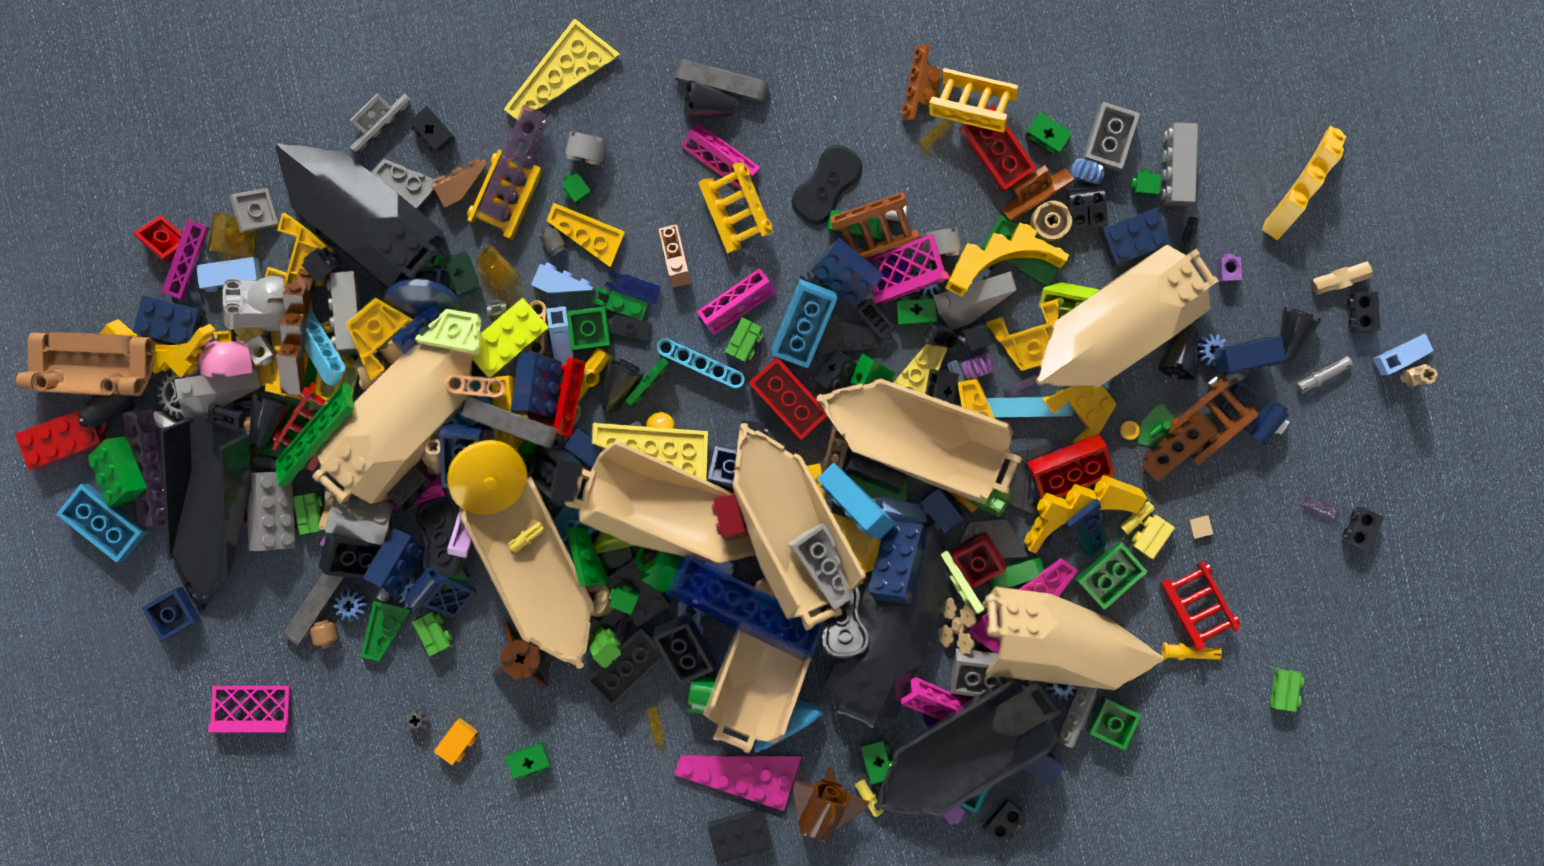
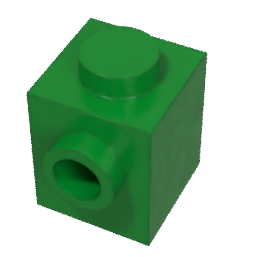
M1141 170L1140 173H1137L1131 179L1130 188L1133 189V194L1145 196L1159 195L1161 175L1152 174V171Z
M572 172L564 178L562 185L565 188L562 191L568 199L572 197L576 204L592 194L578 173L574 174Z
M618 584L617 588H612L608 599L611 600L609 606L631 615L640 592L633 590V587L630 585Z

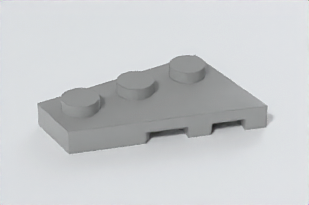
M385 159L371 172L400 194L417 210L434 192L431 185L435 183V178L432 179L422 173L406 169L404 166Z

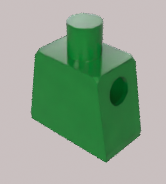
M862 353L850 381L854 385H866L874 383L875 380L879 379L890 382L896 375V372Z

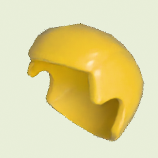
M664 412L652 414L646 422V427L676 429L673 418Z

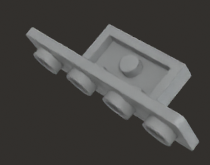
M377 93L350 119L364 133L351 145V149L354 152L362 151L367 146V141L371 137L375 138L381 132L380 128L385 123H391L395 118L394 115L399 110L402 111L408 106L410 98L404 94L390 106Z
M1078 687L1059 734L1058 742L1069 748H1074L1081 729H1084L1098 695L1096 694L1098 688Z

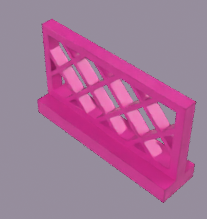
M933 234L866 259L870 264L875 261L882 263L879 269L881 273L885 266L893 269L889 279L884 276L881 278L887 281L885 288L879 291L878 286L873 289L874 296H872L874 304H884L949 279L948 272L944 271ZM929 240L931 248L929 253L921 250L924 242ZM908 248L916 250L911 260L904 257ZM919 252L927 256L923 266L915 263ZM893 254L898 256L895 266L887 263L890 255ZM930 258L936 261L938 269L931 271L926 268ZM902 259L910 263L906 272L898 269ZM913 265L921 268L917 277L909 275ZM896 272L904 275L899 284L893 282Z
M212 686L211 724H208V732L290 733L291 686ZM218 690H225L230 696L221 702L217 698ZM240 690H244L249 695L242 703L234 696ZM259 690H263L268 695L261 703L254 697ZM278 690H285V698L279 703L273 695ZM231 698L238 704L232 712L224 706ZM250 698L258 705L251 712L244 707V704ZM271 698L277 706L269 713L263 704ZM223 708L228 716L223 721H216L217 712ZM240 708L248 714L242 721H238L234 716ZM259 708L267 714L261 721H258L253 716ZM278 708L284 712V721H277L272 716Z

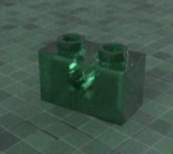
M467 251L444 258L445 264H443L446 275L451 277L450 287L454 293L462 296L482 288ZM459 270L465 272L462 275V279L457 276L459 274Z

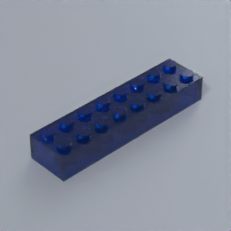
M689 555L680 559L666 593L667 596L802 661L812 658L825 623L822 621L815 624L813 628L806 630L801 617L787 619L777 598Z

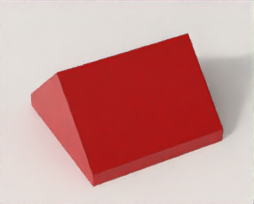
M160 215L136 230L133 235L161 260L171 263L182 233Z

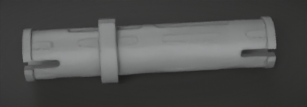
M1346 356L1323 370L1313 372L1306 379L1297 382V388L1303 394L1316 386L1319 387L1326 380L1352 368L1353 363Z

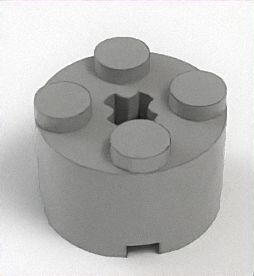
M570 131L565 154H567L568 159L582 161V158H585V163L600 165V162L604 160L608 139Z
M952 227L953 231H951V228L926 233V235H934L939 254L946 253V256L960 254L959 250H962L958 227ZM919 234L920 238L925 237V234ZM928 240L923 243L922 250L929 253L931 245Z

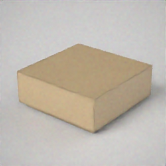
M1209 515L1189 520L1194 539L1213 534Z

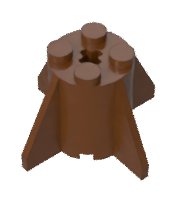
M504 622L508 645L501 653L502 667L492 672L493 676L505 671L514 679L530 677L541 687H547L546 681L538 670L545 659V651L532 642H526L521 636L518 637L510 622Z
M829 767L825 778L821 779L820 782L816 781L814 785L797 780L793 785L801 834L806 837L811 836L820 839L823 842L829 841L837 829L864 811L869 804L867 800L850 796L847 789L844 791L841 788L842 784L833 780V767Z

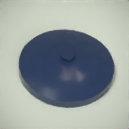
M413 279L395 283L387 289L383 299L384 303L430 329L428 325L436 320L446 309L462 312L461 302L453 291L441 284L428 280Z

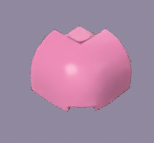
M242 340L208 343L199 355L201 375L207 377L226 375L228 377L253 373L250 353L245 342Z

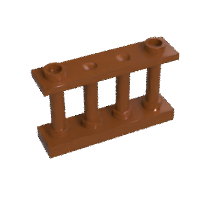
M904 192L831 216L833 230H841L846 244L863 258L920 239L918 229L911 231L903 208L907 206V198ZM892 210L896 211L904 234L896 237L892 236L885 217L886 212ZM869 218H878L886 240L874 243L867 224ZM854 223L860 225L867 244L866 247L857 250L848 228L849 225Z
M1227 378L1224 380L1219 379L1213 384V389L1179 418L1174 417L1169 421L1171 427L1167 431L1171 434L1192 414L1206 405L1224 425L1223 431L1219 434L1216 433L1205 446L1202 445L1193 452V460L1198 465L1259 415L1253 406L1249 409L1248 407L1245 408L1228 390L1227 386L1230 382ZM1221 392L1239 412V417L1235 421L1229 420L1211 400L1218 393Z

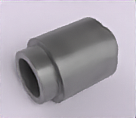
M550 226L541 231L540 239L548 253L556 256L566 250L565 243L557 228L552 229Z

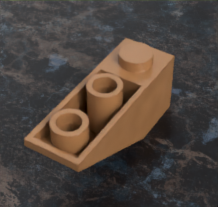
M479 158L469 162L470 166L464 169L459 167L452 171V175L446 178L441 176L434 180L435 183L431 186L444 208L463 198L486 166V161L483 159L479 160Z
M677 224L659 228L672 287L690 284L691 279Z

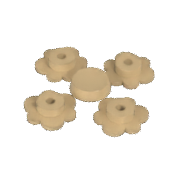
M945 598L941 612L944 618L953 619L952 628L943 625L938 629L939 642L943 643L944 647H949L950 643L954 641V631L955 634L959 635L957 645L960 647V653L971 654L974 642L970 635L964 634V632L966 631V626L971 627L976 623L975 610L971 609V606L967 604L960 610L962 616L960 618L955 617L957 608L952 598Z

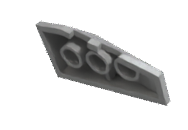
M1007 272L970 284L963 297L951 291H946L934 295L939 315L947 326L954 330L970 325L1017 289L1012 272Z
M252 369L253 373L228 377L226 375H215L214 377L202 375L176 379L177 397L184 418L207 416L210 404L214 403L222 408L261 388L258 370Z
M824 523L802 532L787 543L797 560L834 610L851 599L845 576L842 572L841 561L836 550L835 539Z

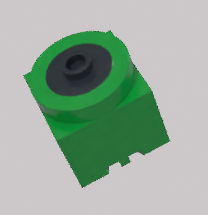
M640 547L636 556V566L641 571V581L664 593L691 578V568L688 567L691 564V560L688 559L689 557Z

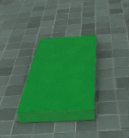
M1001 215L981 249L985 250L993 233L1001 234L1008 240H1011L1018 225ZM1013 258L1007 260L1019 267L1020 272L1046 287L1049 286L1059 267L1042 259Z

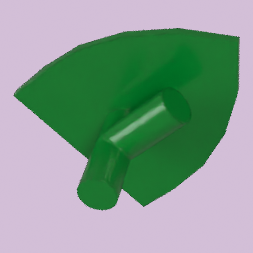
M1163 402L1154 407L1142 421L1137 439L1138 444L1157 446L1164 438L1168 440L1173 435L1167 431L1171 427L1169 421L1173 419V416Z

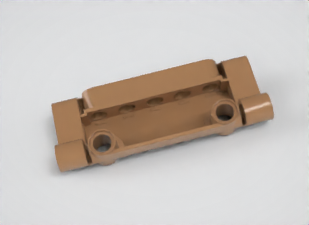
M33 332L28 337V371L20 372L17 375L16 385L19 389L37 390L40 392L140 396L146 388L152 373L155 342L152 338L133 337V335Z

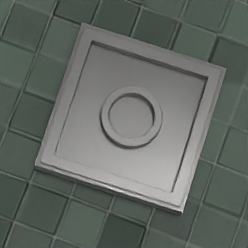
M268 188L231 194L229 196L240 233L279 225Z

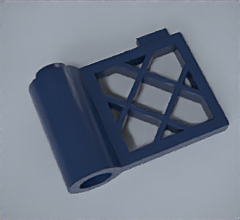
M1248 379L1246 382L1241 380L1232 392L1239 402L1251 401V406L1253 407V400L1262 399L1267 403L1263 410L1257 411L1260 414L1253 420L1249 428L1245 426L1243 430L1263 445H1266L1289 416L1287 413L1288 408L1281 403L1276 405L1256 391L1257 386ZM1244 386L1249 390L1250 398L1239 400L1238 392ZM1226 400L1224 404L1221 406L1220 410L1227 416L1228 419L1235 421L1236 419L1234 417H1237L1239 415H1230L1225 411L1227 406L1231 404L1228 400Z
M427 568L407 593L405 599L412 608H421L423 606L440 612L441 616L450 619L451 617H457L476 593V589L446 578L433 568ZM444 584L452 587L451 589L441 591V587ZM462 591L468 592L466 595L457 597L456 594ZM454 594L455 598L444 601L443 596ZM441 598V602H430L432 599ZM457 603V607L454 610L446 608L448 605Z

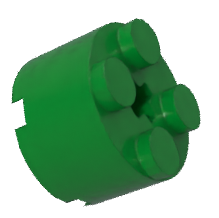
M700 676L695 679V682H691L688 704H691V709H687V713L703 715L715 683V677Z

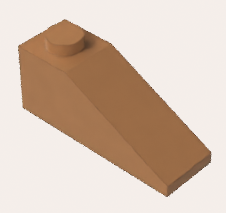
M833 425L822 473L833 463L842 469L848 443L835 425Z

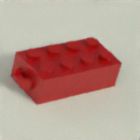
M80 409L16 433L15 437L28 470H38L97 448L107 439L105 432L109 427L108 421L92 429H84L77 421L79 419L77 414L81 411Z

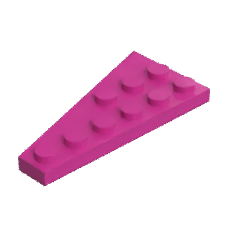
M1060 558L1019 590L1047 593L1059 597L1078 570ZM996 609V610H997V626H998L999 628H1001V625H1000V609ZM988 612L977 620L975 624L968 627L965 633L999 654L1001 637L988 635Z
M681 755L675 775L784 811L802 755Z

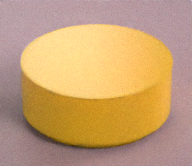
M1126 421L1120 426L1119 432L1122 438L1133 440L1138 437L1140 428L1137 423Z

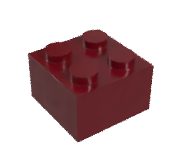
M736 494L714 498L712 512L718 519L716 524L718 535H721L727 541L750 536Z
M987 532L953 549L952 558L971 589L1004 573L1006 570V562Z

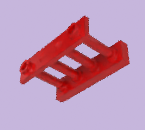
M567 357L566 365L562 364L561 372H564L563 382L559 383L558 391L561 392L559 402L556 403L555 421H547L527 416V418L558 429L556 435L571 438L586 362Z
M312 382L309 388L304 387L299 396L302 398L282 431L277 430L272 439L274 444L271 449L275 450L279 443L288 446L292 442V440L284 436L289 428L297 433H300L304 428L293 422L298 414L309 420L313 418L315 414L303 408L307 399L321 407L326 403L325 399L312 393L316 385ZM317 455L312 456L308 460L306 468L312 472L319 463Z
M1203 561L1197 563L1198 570L1175 582L1173 580L1170 581L1168 578L1159 583L1196 651L1206 648L1204 643H1206L1207 639L1229 628H1232L1233 632H1237L1240 630L1239 625H1241L1237 616L1232 615L1210 575L1212 574L1210 566L1207 563L1204 564ZM1202 576L1204 577L1208 587L1184 599L1178 597L1176 593L1178 588ZM1213 593L1218 604L1194 616L1188 615L1186 611L1188 605ZM1222 610L1227 621L1204 633L1197 632L1195 628L1196 623Z

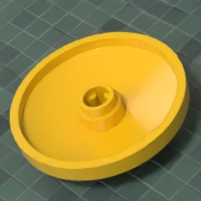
M499 441L474 443L462 450L451 463L447 477L448 488L452 498L462 509L478 515L495 514L509 508L523 493L527 482L526 466L520 454L508 444Z

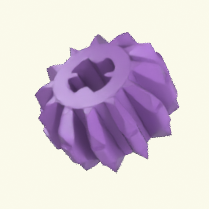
M989 353L975 356L961 364L962 372L966 379L969 380L986 375L995 369L993 358H991Z

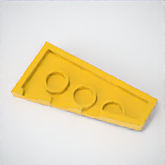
M973 379L958 382L962 408L995 419L979 380Z

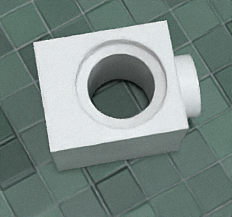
M259 335L246 343L250 357L255 365H263L264 367L274 361L272 358L276 357L277 354L265 336ZM260 347L265 349V354L262 357L258 355Z

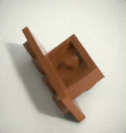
M928 44L917 45L914 51L910 79L905 92V102L901 110V120L903 121L914 120L918 103L930 107L931 98L936 97L942 69L927 64L930 45Z
M1043 166L1012 185L1016 199L1001 207V211L1009 221H1012L1074 183V177L1066 169L1050 176L1049 170Z

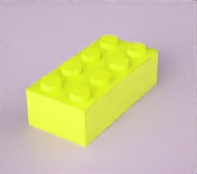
M522 298L480 334L479 354H473L472 360L491 379V377L496 376L518 357L519 353L525 351L546 333L549 327Z

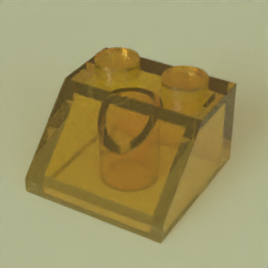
M213 212L207 250L248 258L253 257L258 230L240 233L235 215Z
M491 244L484 249L476 260L479 265L477 269L484 276L487 274L492 279L490 283L496 290L500 288L505 291L521 276Z

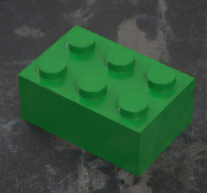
M126 436L105 439L88 456L89 464L93 468L96 482L101 488L103 499L106 501L108 508L130 504L147 488Z
M1117 541L1075 580L1101 609L1105 610L1148 571L1123 543Z

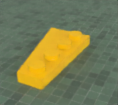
M553 203L546 221L606 265L612 267L625 231Z

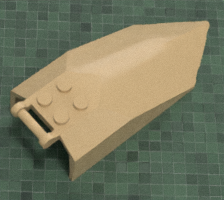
M1165 245L1055 321L1052 327L1054 330L1052 337L1048 340L1040 365L1041 373L1036 378L1039 385L1043 383L1052 384V386L1081 387L1082 385H1091L1092 387H1100L1210 310L1208 288L1217 283L1218 279L1216 276L1213 277L1204 264L1197 248L1184 255ZM1191 259L1206 279L1205 283L1191 264Z
M425 344L411 346L353 403L354 410L352 414L343 420L340 428L335 430L330 435L329 440L319 448L316 455L322 467L315 472L313 478L317 482L320 481L332 492L340 504H343L351 494L371 504L388 500L390 497L386 494L425 454V443L429 439L435 440L439 436L443 425L451 421L467 400L468 394L449 392L445 387V380L451 375L471 377L473 353ZM454 378L450 381V387L453 390L458 389L460 382ZM327 472L346 488L343 492L325 476Z
M883 379L875 380L874 383L858 384L817 396V401L820 402L826 414L845 438L853 452L923 482L984 505L993 489L1004 494L1009 493L1010 482L1017 465L1022 460L1021 457L1008 452L1013 435L1009 424ZM1008 459L1010 464L1002 484H998L996 482L1004 461Z
M743 423L739 428L733 488L760 567L787 619L801 617L805 629L809 630L817 623L833 616L838 617L842 615L840 607L836 610L832 608L787 543L802 532L824 523L835 539L836 550L841 561L842 572L845 576L849 592L860 584L865 578V574L802 457L796 453L792 455L783 449V445L760 431L751 430L746 423ZM827 604L831 607V609L812 618L808 614Z
M615 441L599 454L591 472L583 469L577 483L579 493L582 479L587 480L582 500H578L577 496H574L573 502H565L566 506L579 509L581 523L633 545L714 564L756 556L750 536L727 541L717 533L716 524L718 519L712 512L713 499L734 493L619 441Z
M532 477L527 478L525 489L519 499L501 512L490 515H478L462 509L460 511L462 521L522 639L528 643L536 644L543 651L564 662L575 665L578 669L584 666V653H586L590 630L589 621L591 611H593V602L585 586H579L575 565ZM537 522H540L545 529L544 532L531 540V544H527L517 553H514L508 543L517 538L521 531H527Z
M766 577L760 579L754 585L703 713L704 716L718 725L713 736L714 740H721L744 749L743 752L748 754L752 749L754 740L775 744L784 736L824 623L822 621L815 624L813 628L806 630L801 617L787 619ZM818 608L808 614L812 618L820 614L821 611ZM726 728L748 737V740L745 742L725 734L723 729Z
M995 587L982 603L983 607L988 608L989 612L988 635L1001 637L999 654L986 670V675L1116 690L1122 684L1132 681L1152 669L1158 663L1161 664L1164 660L1160 654L1109 617L1052 594ZM996 609H1000V625H1001V628H999V627L997 626V610H996Z

